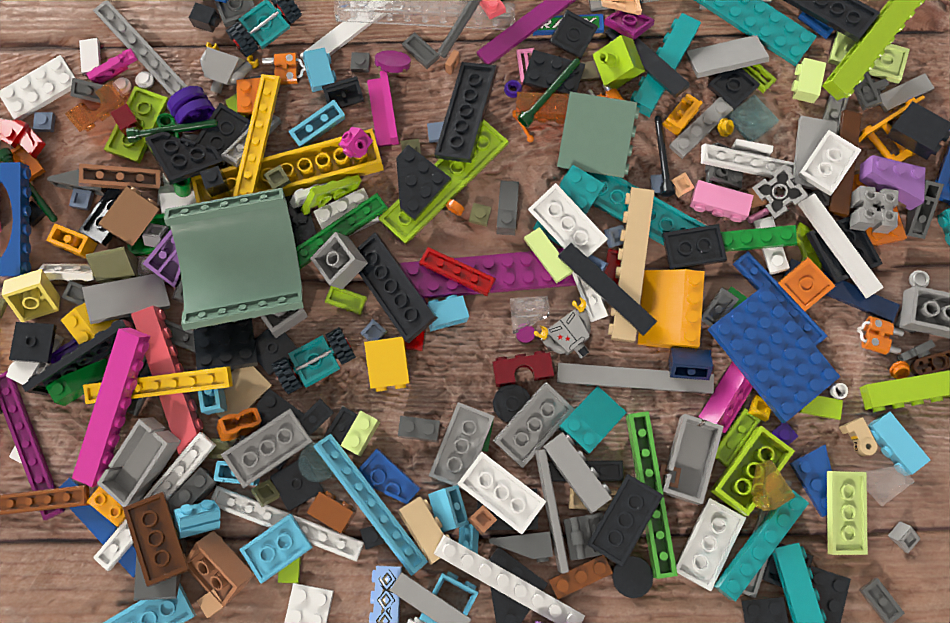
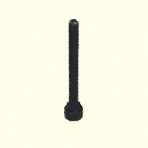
M657 115L654 120L663 180L660 186V194L663 197H670L675 195L676 190L675 185L670 181L662 117Z

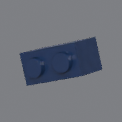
M671 347L668 360L671 378L710 380L713 369L711 350Z

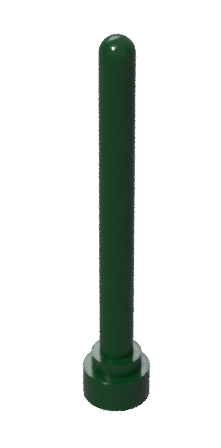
M575 58L529 110L522 112L517 117L523 126L528 128L533 123L534 115L578 67L580 64L578 58Z
M212 119L145 130L132 127L126 129L129 143H135L142 140L143 137L160 132L176 133L216 127L218 121Z
M9 148L0 149V163L14 162L13 153ZM29 181L32 198L49 220L56 222L58 220L57 216Z

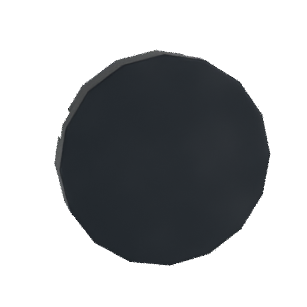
M515 384L505 385L494 396V412L503 422L509 423L531 397L527 390Z
M630 556L624 567L616 564L613 568V585L625 597H642L652 587V569L646 561L639 557Z

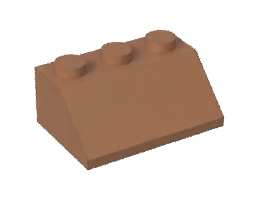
M214 531L196 542L186 557L190 574L207 592H210L223 606L222 608L254 576L250 568L240 560L237 554ZM213 589L216 590V592L218 593L220 599L222 600V603H221V601L211 592V590H213Z

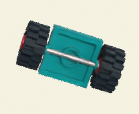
M263 0L239 18V22H236L226 30L230 39L245 57L258 50L257 44L261 49H264L289 30L290 25L302 16L294 0H271L273 5L269 0Z
M340 327L325 334L331 347H329L322 335L288 353L295 367L291 365L286 356L272 363L273 371L287 394L303 387L298 374L307 388L340 370L341 368L334 354H336L342 365L356 358L350 343Z

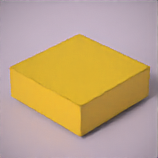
M755 395L748 413L766 422L769 420L772 410L760 396Z

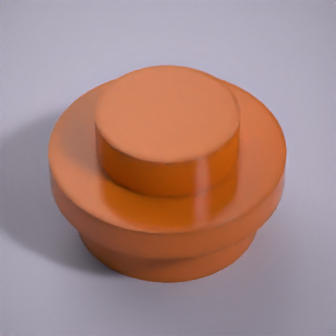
M898 361L890 367L889 373L896 379L907 378L910 374V366L905 361Z

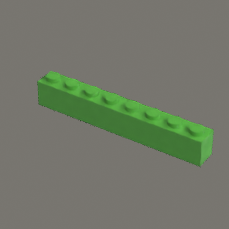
M649 411L628 414L626 422L636 479L663 494ZM663 497L645 528L653 578L656 579L678 576Z

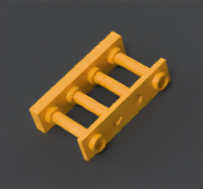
M924 95L917 99L915 97L911 98L905 103L906 106L873 127L869 125L861 131L862 135L859 137V142L868 137L884 158L904 162L914 156L915 153L896 142L894 143L900 149V154L897 156L891 154L875 132L883 128L889 134L892 128L889 123L899 119L912 101L919 104L925 98Z

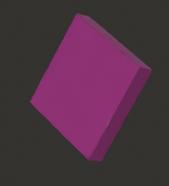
M617 10L605 19L604 25L634 40L651 28L655 20L643 13L636 15Z

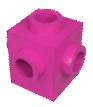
M351 127L349 131L343 134L342 140L338 145L343 148L342 152L346 156L361 158L367 153L368 147L373 140L361 128Z

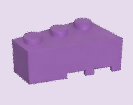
M872 155L860 164L859 181L863 184L875 187L877 192H880L882 189L898 190V201L906 205L905 208L910 211L924 203L925 167Z
M170 229L144 261L143 265L175 288L181 278V271L173 234Z

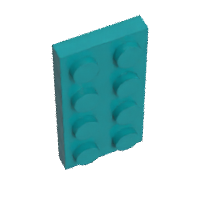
M572 165L559 187L587 215L605 184ZM537 221L533 230L540 227L549 240L561 246L544 226Z

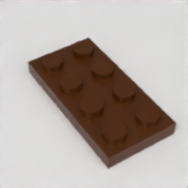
M164 492L123 507L147 587L190 570Z

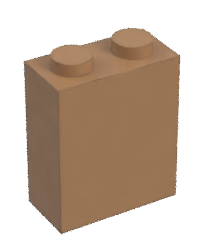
M126 186L99 222V225L132 247L157 214L159 208H157L158 204L152 199L148 198L146 200L141 197L142 193L139 190Z

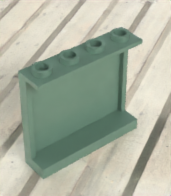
M570 92L557 167L570 169L574 165L584 172L624 178V174L628 175L629 164L626 162L627 157L631 156L633 145H630L631 137H635L636 126H633L634 118L638 119L640 108L637 107V102Z

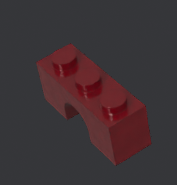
M544 350L536 351L534 355L526 356L524 353L515 355V358L498 357L496 361H492L496 387L515 384L514 374L520 368L529 369L533 374L534 381L553 379L554 377L550 352L545 353Z

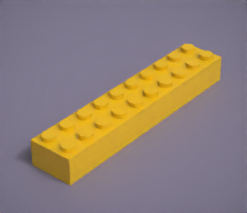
M373 129L364 130L373 142L368 147L367 153L361 158H350L342 152L343 148L338 145L342 137L264 157L256 192L272 190L264 174L281 165L291 182L283 187L285 197L293 195L298 189H307L315 184H324L333 180L339 181L346 176L359 175L361 177L383 171L384 168ZM240 165L238 167L231 166L221 169L225 174L230 191L213 197L205 189L201 175L191 177L196 203L233 197Z

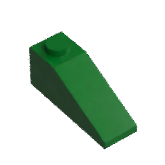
M102 359L64 375L47 385L46 389L54 403L66 406L84 395L83 385L102 382L108 361L107 359Z

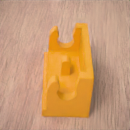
M687 94L662 123L663 127L679 136L699 111L703 102Z

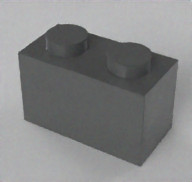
M400 416L398 437L438 443L441 422L438 420Z

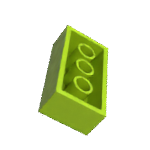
M757 427L713 485L710 492L740 515L749 516L795 450L764 427Z

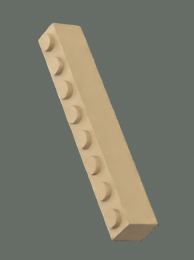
M631 187L630 193H626L625 198L628 210L624 211L622 222L626 223L625 230H621L620 241H623V248H619L618 260H621L620 267L616 268L615 278H619L618 286L640 305L655 190ZM611 307L610 316H614L613 323H609L608 335H611V340L634 343L637 330Z

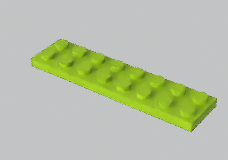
M483 119L471 163L439 159L434 164L447 174L451 181L416 221L401 211L399 199L378 218L379 221L406 245L446 206L449 199H453L508 145L509 141Z

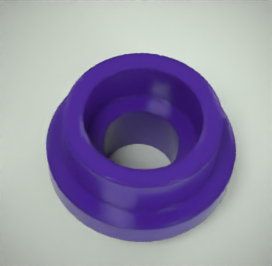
M510 80L505 84L504 92L508 97L516 98L522 93V85L517 80Z

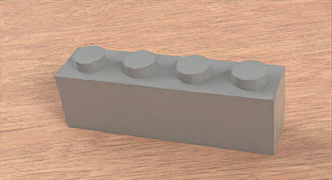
M562 432L544 445L542 449L546 450L547 456L591 514L612 499L610 496L612 492L605 483L601 484L597 479L599 475L593 467L589 468L585 463L587 459L580 450L577 452L572 446L575 444L568 434L565 436Z

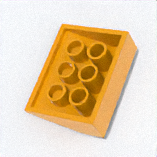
M686 269L644 270L640 306L657 322L644 336L638 332L637 345L670 349L671 347L698 349L700 347L705 271Z

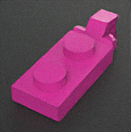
M130 48L122 51V54L110 58L102 65L94 67L86 74L94 83L103 84L129 69L128 66L138 59Z

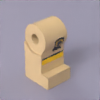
M863 417L854 419L839 427L842 434H849L854 443V450L858 455L868 456L876 453L877 443Z

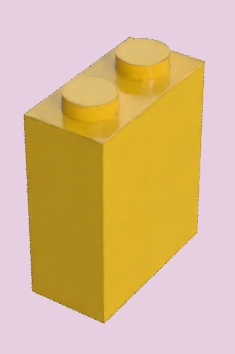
M403 337L364 342L370 389L375 388L376 392L386 391L387 386L394 385L395 389L407 388L406 384L411 382L406 345Z

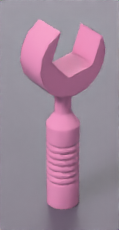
M764 208L748 216L747 221L751 224L769 215L770 211Z

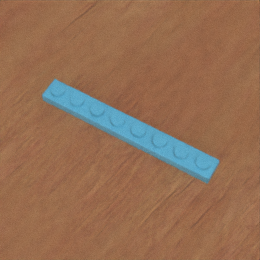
M332 434L316 443L313 447L411 576L428 563L427 559Z

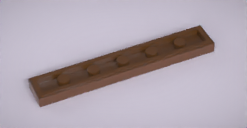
M843 110L841 112L838 136L858 148L862 113ZM856 159L830 196L828 206L830 214L842 217L849 215Z

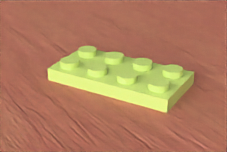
M837 31L828 63L838 65L856 41ZM890 44L885 47V53L874 61L875 66L868 73L871 76L887 79V81L899 84L902 80L910 49Z
M827 471L828 554L868 555L867 472Z

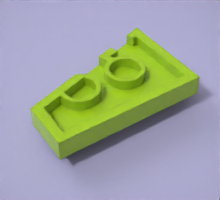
M359 175L346 176L339 181L333 180L325 185L312 187L301 208L302 213L306 215L310 213L311 208L315 206L321 208L332 198L338 200L355 192L362 181Z

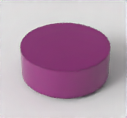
M522 324L516 330V338L520 343L528 344L533 341L535 330L529 324Z

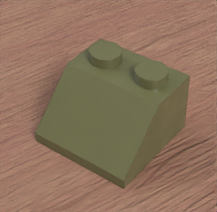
M125 247L86 254V259L95 280L99 284L140 277L138 257Z

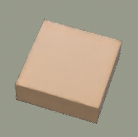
M686 172L671 180L675 185V194L678 198L695 188Z
M215 589L211 590V592H212V593L221 601V603H222V600L220 599V597H219L218 593L216 592V590H215ZM210 592L197 600L207 618L223 607Z

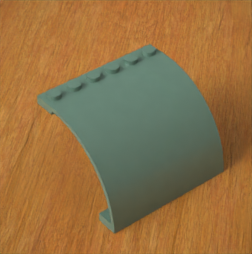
M283 188L165 209L164 221L166 226L171 227L181 271L184 312H182L181 325L184 331L304 308L298 255Z

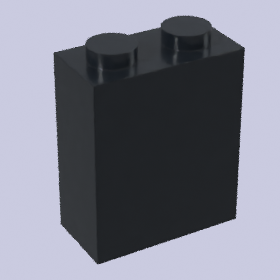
M912 101L893 125L887 138L928 160L931 154L936 155L941 149V141L946 142L950 137V122Z

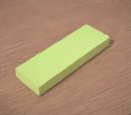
M540 227L524 237L525 242L556 283L572 274L573 271L558 258L560 253Z

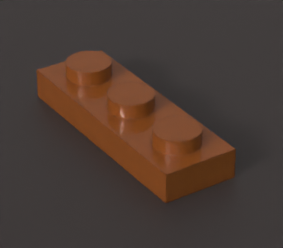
M600 555L570 569L566 573L549 579L556 598L560 599L613 573L606 557Z

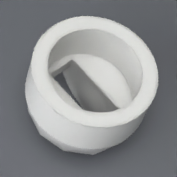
M835 383L830 387L829 392L832 397L843 399L848 394V388L843 383Z

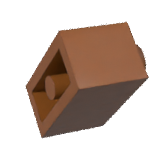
M319 491L307 513L337 532L344 534L356 514L352 510L354 506L345 501L341 504L335 500L337 496L329 491L325 493Z

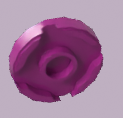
M386 50L375 55V66H380L381 70L385 72L401 73L403 69L407 71L410 68L411 59L405 53Z

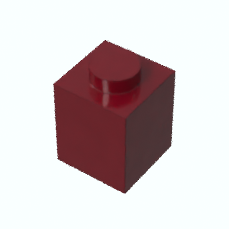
M127 103L110 112L119 129L126 137L127 128L136 127V129H143Z

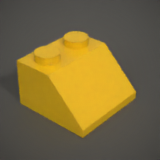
M85 303L75 307L61 319L79 345L90 341L96 333L108 329L114 321L119 320L115 319L90 324Z

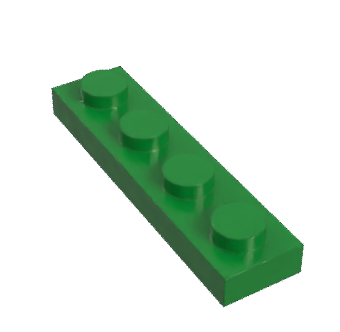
M796 225L721 232L725 252L797 246Z

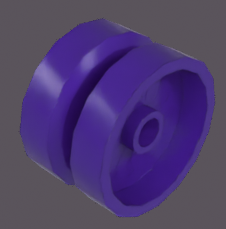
M199 86L182 88L175 92L167 102V108L173 118H175L177 125L209 120L215 111L204 90Z

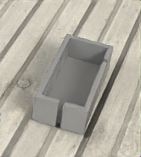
M684 414L680 416L667 468L665 469L669 474L663 476L662 489L665 495L701 505L705 498L724 426L709 421L701 423L702 419ZM674 467L681 468L678 488L669 486L670 482H675L676 471H673Z
M154 417L138 419L108 465L110 468L105 470L97 482L102 489L123 507L141 501L146 496L181 443V440L169 430L164 431L165 427Z

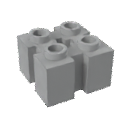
M786 165L773 172L774 178L769 182L764 179L752 187L762 201L768 200L769 204L766 207L775 219L789 211L786 206L792 202L796 206L808 198V194L799 183L794 186L791 182L795 178ZM778 188L786 190L783 197H780V195L778 197L775 196Z
M859 186L851 194L850 208H855V211L850 214V229L865 231L872 227V232L888 234L897 228L898 212H894L893 208L898 205L899 191L882 189L880 192H876L875 187Z

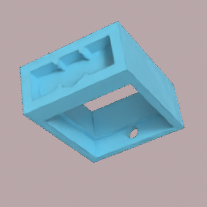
M450 571L447 574L443 572L432 593L437 595L443 582L446 580L472 594L463 611V614L467 616L479 591L475 590L477 586L469 581H466L465 584L458 581L459 576ZM421 613L419 617L420 620L426 623H437L424 613Z

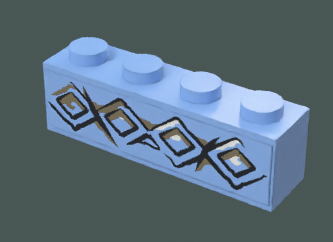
M378 565L376 570L372 571V582L375 583V591H371L370 603L374 604L373 612H370L369 623H399L401 598L390 590L401 574L402 566Z

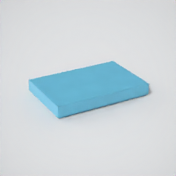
M289 514L239 550L262 584L312 549L313 546L293 515Z

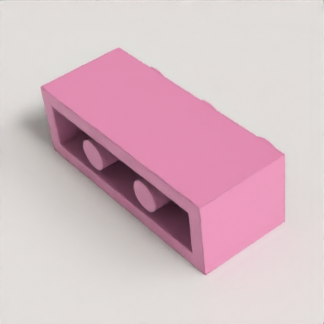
M698 180L689 207L694 208L698 212L706 211L712 213L716 217L724 216L734 222H744L749 216L754 195Z

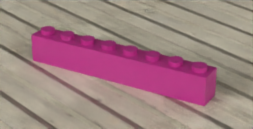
M132 328L118 329L72 479L94 487L98 485L97 482L105 470L109 468L108 465L114 458L115 446L120 439L121 427L126 420L127 408L131 404L133 390L137 386L139 371L143 367V358L149 348V335Z

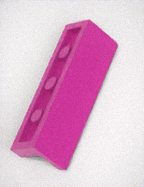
M380 71L381 78L368 80L367 84L377 146L384 147L397 145L399 140L388 73Z
M733 361L699 415V418L704 421L724 426L723 433L727 432L753 389V386Z

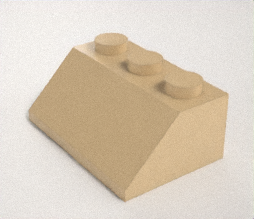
M418 497L399 509L398 514L428 563L432 565L441 559L434 552L444 536L440 529L443 526L437 516L433 518L430 513L432 508L428 501Z

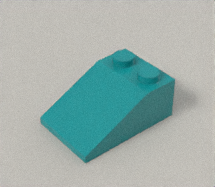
M597 386L558 429L565 435L568 434L575 445L588 455L627 412Z

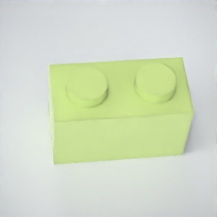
M804 58L802 63L797 65L795 70L797 78L791 87V91H794L793 99L814 104L820 96L826 68L825 62Z
M360 410L340 446L361 457L380 422Z

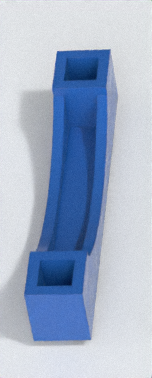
M21 162L0 163V183H3L8 192L13 214L11 237L4 254L0 257V277L14 278L31 271V263L29 262V254L31 252V245L29 243V235L31 234V226L29 224V216L31 215L29 179L31 178V170L28 165Z

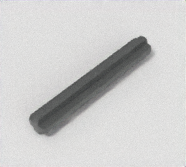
M481 0L468 1L438 50V54L441 57L446 58Z

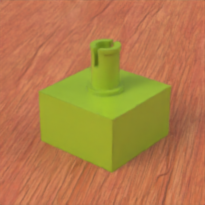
M620 35L593 54L603 84L608 88L618 89L645 71L633 39Z

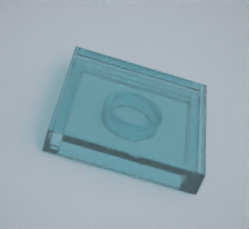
M753 95L726 117L733 121L734 127L750 142L756 141L779 122V119L756 95Z

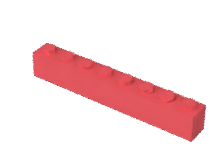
M152 305L132 313L131 316L136 330L150 336L149 348L145 352V357L151 375L184 372L182 364L177 359V348L170 339L172 333L166 327L164 321L166 319L164 311ZM189 392L159 395L170 431L181 440L177 447L179 456L203 429V423L196 414V403L191 399Z

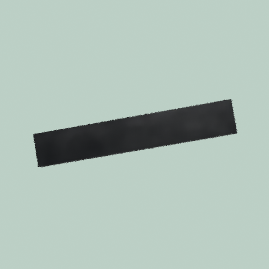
M611 28L605 31L606 37L611 41L622 35ZM638 37L633 40L645 72L674 98H677L690 87L687 80Z
M570 243L558 255V258L642 336L657 322L575 245Z

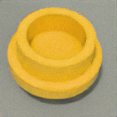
M722 118L717 126L719 134L722 137L731 135L734 131L733 121L728 118Z

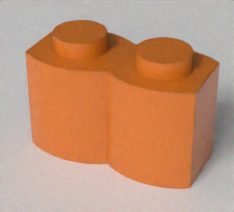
M247 408L239 414H228L220 418L216 429L221 441H230L239 435L254 433L259 429L262 420L257 408Z

